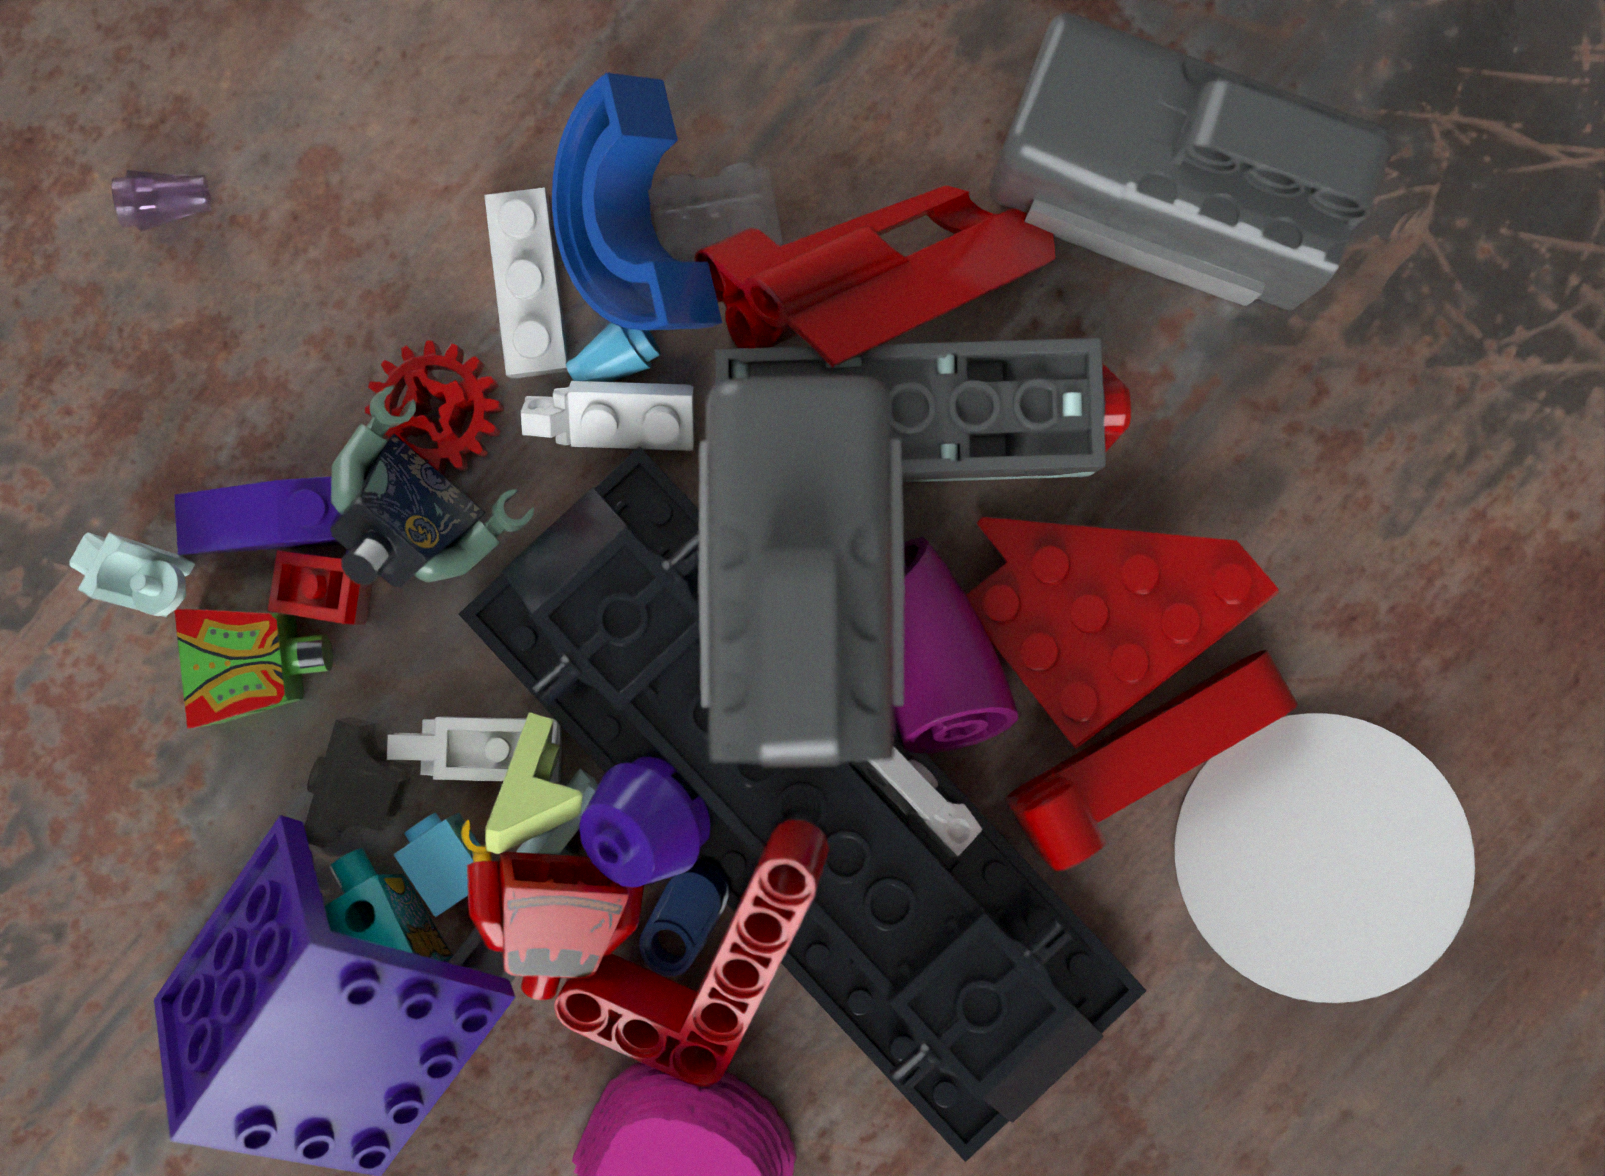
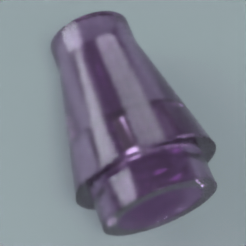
M127 170L126 176L112 178L113 202L122 227L137 226L138 230L142 232L197 213L212 211L210 191L204 174L189 176Z

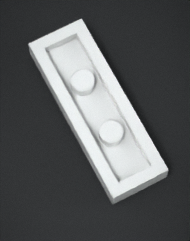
M544 187L484 195L506 376L510 379L568 372L566 362L569 361L549 194Z

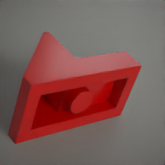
M277 550L268 611L341 624L364 625L368 617L372 584L362 585L351 580L341 567L342 559Z

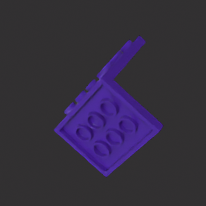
M280 815L154 998L170 1141L382 1176L516 996L510 980L331 932L304 824L302 821Z

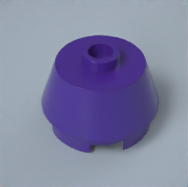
M639 757L632 763H621L610 768L602 777L581 816L579 824L580 837L588 857L599 871L620 885L638 887L688 871L698 858L700 846L709 838L710 819L704 800L698 796L692 801L683 786L671 777L676 772L675 768L664 760L655 757Z

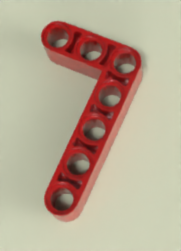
M1266 649L1255 652L1027 781L1010 792L1005 797V800L1034 851L1054 870L1067 869L1088 859L1107 844V839L1097 823L1284 717L1298 706V702Z
M788 820L776 827L697 992L611 953L608 956H603L596 974L588 979L566 978L555 1000L554 1010L557 1018L570 1030L683 1082L698 1087L711 1086L718 1083L736 1052L814 897L829 850L825 835L813 824L802 820Z

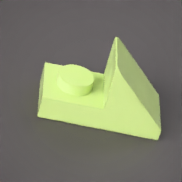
M528 713L486 827V851L500 854L574 819L581 813L582 792L550 782L561 749V745L552 743L553 719Z

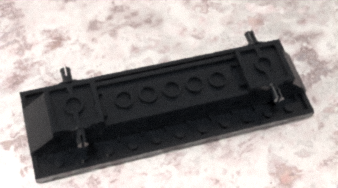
M640 446L595 488L592 487L505 567L501 571L502 574L458 614L605 773L615 765L632 763L639 757H655L670 763L675 768L676 772L671 777L683 786L691 800L693 801L700 796L705 802L710 819V834L708 840L700 846L697 860L713 863L725 873L731 890L727 905L733 912H735L772 832L779 824L788 820H802L813 824L822 831L827 838L829 846L827 858L814 897L780 963L965 1162L1009 1121L1013 1123L1092 1049L1104 1037L1102 1033L1147 991L925 752L913 753L904 749L895 720L894 747L908 762L915 760L926 767L938 782V787L935 790L947 802L965 804L982 828V831L959 856L949 858L917 824L910 825L849 761H837V765H762V762H719L709 760V707H702L699 509Z

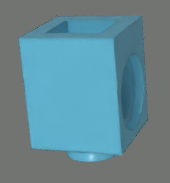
M436 812L423 819L404 833L410 843L393 854L435 917L468 896L466 865L473 863L472 851L462 841L461 830L465 821L459 812L441 821ZM470 830V841L475 845L481 846Z

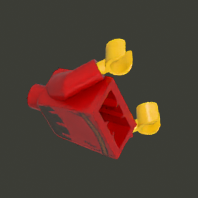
M469 819L463 824L461 830L462 841L472 851L473 863L466 865L469 915L486 947L502 953L504 971L509 975L523 976L521 990L526 996L536 1000H549L557 994L560 978L588 979L595 975L603 956L610 955L636 930L640 919L644 885L627 887L612 881L599 871L589 857L504 851L500 853L499 862L492 861V852L486 851V844L479 846L470 841Z

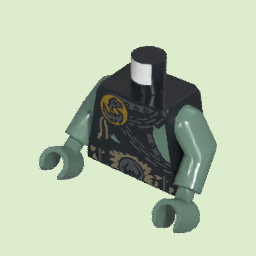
M389 386L372 398L370 403L371 421L367 426L362 423L358 426L331 467V503L338 513L330 526L332 537L348 549L341 560V567L344 573L356 583L370 585L381 576L391 586L400 588L413 577H417L424 582H434L462 576L500 544L497 537L502 532H514L523 528L532 518L534 507L521 519H511L504 512L503 506L518 490H508L493 505L492 517L483 524L480 519L485 514V511L396 434H393L388 440L383 438L389 428L408 421L416 410V402L413 399L404 406L399 417L390 415L384 406L386 396L394 388V386Z

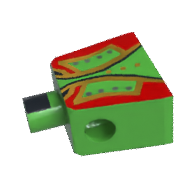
M198 609L174 610L187 729L225 723L301 700L304 696L302 674L330 671L332 669L333 651L328 635L298 637L294 615Z

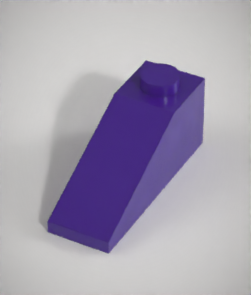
M331 476L274 480L174 495L178 555L181 556L342 545L332 537L330 526L338 513L331 503Z

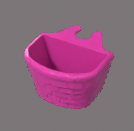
M635 1063L621 1072L617 1078L610 1080L603 1090L599 1102L596 1103L577 1145L572 1162L576 1165L573 1173L578 1174L577 1176H793L797 1155L795 1143L791 1140L790 1131L783 1118L778 1116L777 1108L767 1098L760 1096L756 1089L740 1081L737 1076L725 1071L718 1083L711 1086L698 1087L683 1082L644 1063Z

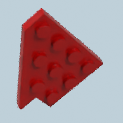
M982 517L976 522L1007 563L966 594L980 619L990 641L1070 743L1077 749L1279 594V588L1237 540Z

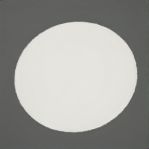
M1306 713L1278 719L1207 761L1187 792L1176 827L1175 865L1177 879L1183 900L1200 933L1209 945L1239 973L1267 989L1295 999L1322 1003L1355 1002L1374 998L1398 989L1421 975L1442 956L1458 933L1470 905L1475 875L1474 846L1468 821L1455 792L1435 765L1417 748L1396 734L1364 720L1327 713Z

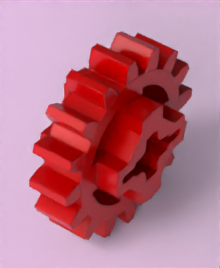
M432 340L425 342L424 354L422 356H418L407 345L402 347L401 354L404 363L397 367L393 363L384 360L381 366L389 376L385 383L370 381L368 388L377 394L389 386H394L384 401L386 411L392 416L399 417L404 406L413 399L416 402V410L408 421L389 428L383 438L388 440L393 434H396L443 476L446 471V462L449 461L463 472L468 470L466 454L472 451L485 457L488 451L480 442L484 434L499 436L501 432L500 429L489 422L490 415L504 411V405L501 402L488 398V394L499 387L497 380L492 376L478 378L485 364L476 356L471 357L462 364L464 350L453 343L446 350L444 356H442L439 345ZM431 370L450 371L458 374L464 380L461 382L454 380L443 384L433 376ZM407 385L408 388L402 404L397 407L401 392ZM429 392L445 403L438 408L441 426L425 416V414L432 410L429 401L432 398ZM370 405L365 407V413L371 416ZM474 410L471 423L463 434L461 429L467 413ZM423 433L430 434L432 440L437 443L438 448L426 449L417 447L407 437L411 435L417 437Z

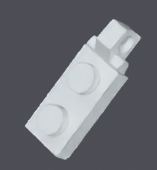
M571 381L569 387L554 389L553 397L526 396L521 410L522 435L549 438L556 436L557 444H571V447L637 449L640 446L642 449L693 451L694 386L687 384Z
M438 716L435 719H423L422 733L388 734L387 760H421L420 775L433 776V780L504 781L526 718ZM553 719L552 743L561 745V749L550 782L558 783L561 781L562 726L556 719Z
M895 747L894 758L890 760L849 761L910 825L917 824L949 858L959 856L982 831L981 826L965 804L947 802L935 790L938 787V782L932 773L915 760L908 762Z

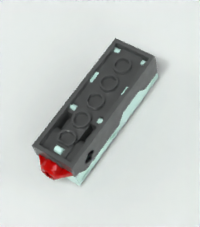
M1101 338L884 344L834 368L812 347L715 350L716 384L723 380L736 378L865 377L881 382L888 390L890 396L891 439H901L902 482L1088 477L1106 467L1105 453L1129 428L1131 420L1129 388L1102 362Z

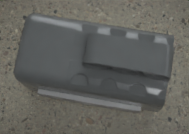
M1066 12L1053 18L1046 30L992 175L989 191L996 203L1010 209L1016 208L1026 212L1027 216L1024 222L1051 232L1058 239L1243 306H1248L1255 299L1292 311L1323 288L1336 272L1354 227L1369 215L1392 147L1384 139L1387 132L1385 126L1077 14Z
M865 377L736 378L718 382L708 393L707 441H700L699 594L702 707H709V760L762 762V765H837V761H881L894 758L893 705H903L904 662L901 439H891L890 396L886 387L876 379Z

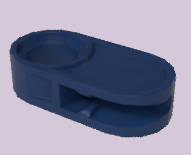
M696 860L688 871L674 876L666 885L641 933L639 941L640 954L646 965L654 972L664 976L680 975L686 972L702 952L727 906L731 894L729 880L718 866L705 860ZM672 930L680 935L685 943V954L673 955L664 950L659 942V931Z

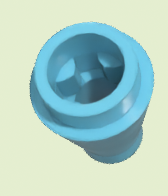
M610 322L576 357L566 362V368L573 381L613 382L651 368L650 361L661 355V351L650 330H632Z

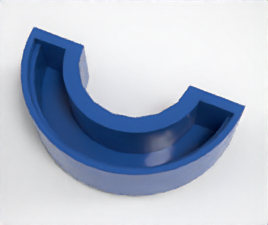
M607 72L587 89L572 111L564 128L555 159L552 183V212L557 244L565 268L574 286L588 305L600 316L620 327L632 330L702 329L719 325L723 322L708 262H680L673 259L660 244L651 221L649 197L653 174L663 154L678 141L664 80Z

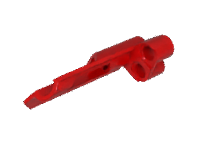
M945 185L782 246L776 244L759 229L751 227L698 250L695 253L694 262H708L717 302H723L726 307L725 322L728 332L738 349L770 348L799 335L834 368L1050 264L1056 257L1053 233L1024 222L1027 216L1026 212L1011 208L1000 214L991 213L980 208L971 200L969 196L970 191ZM925 215L941 228L954 233V235L908 256L901 254L880 237Z

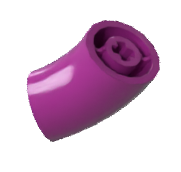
M924 537L904 542L903 705H893L894 718L904 749L913 753H938L975 745L993 738L1009 729L1018 720V711L997 654L967 596L929 541Z

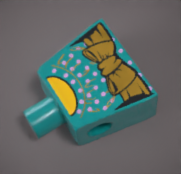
M364 848L354 850L342 856L329 866L343 892L342 896L324 907L331 932L447 963L450 961L453 954L409 880L403 874L378 875Z

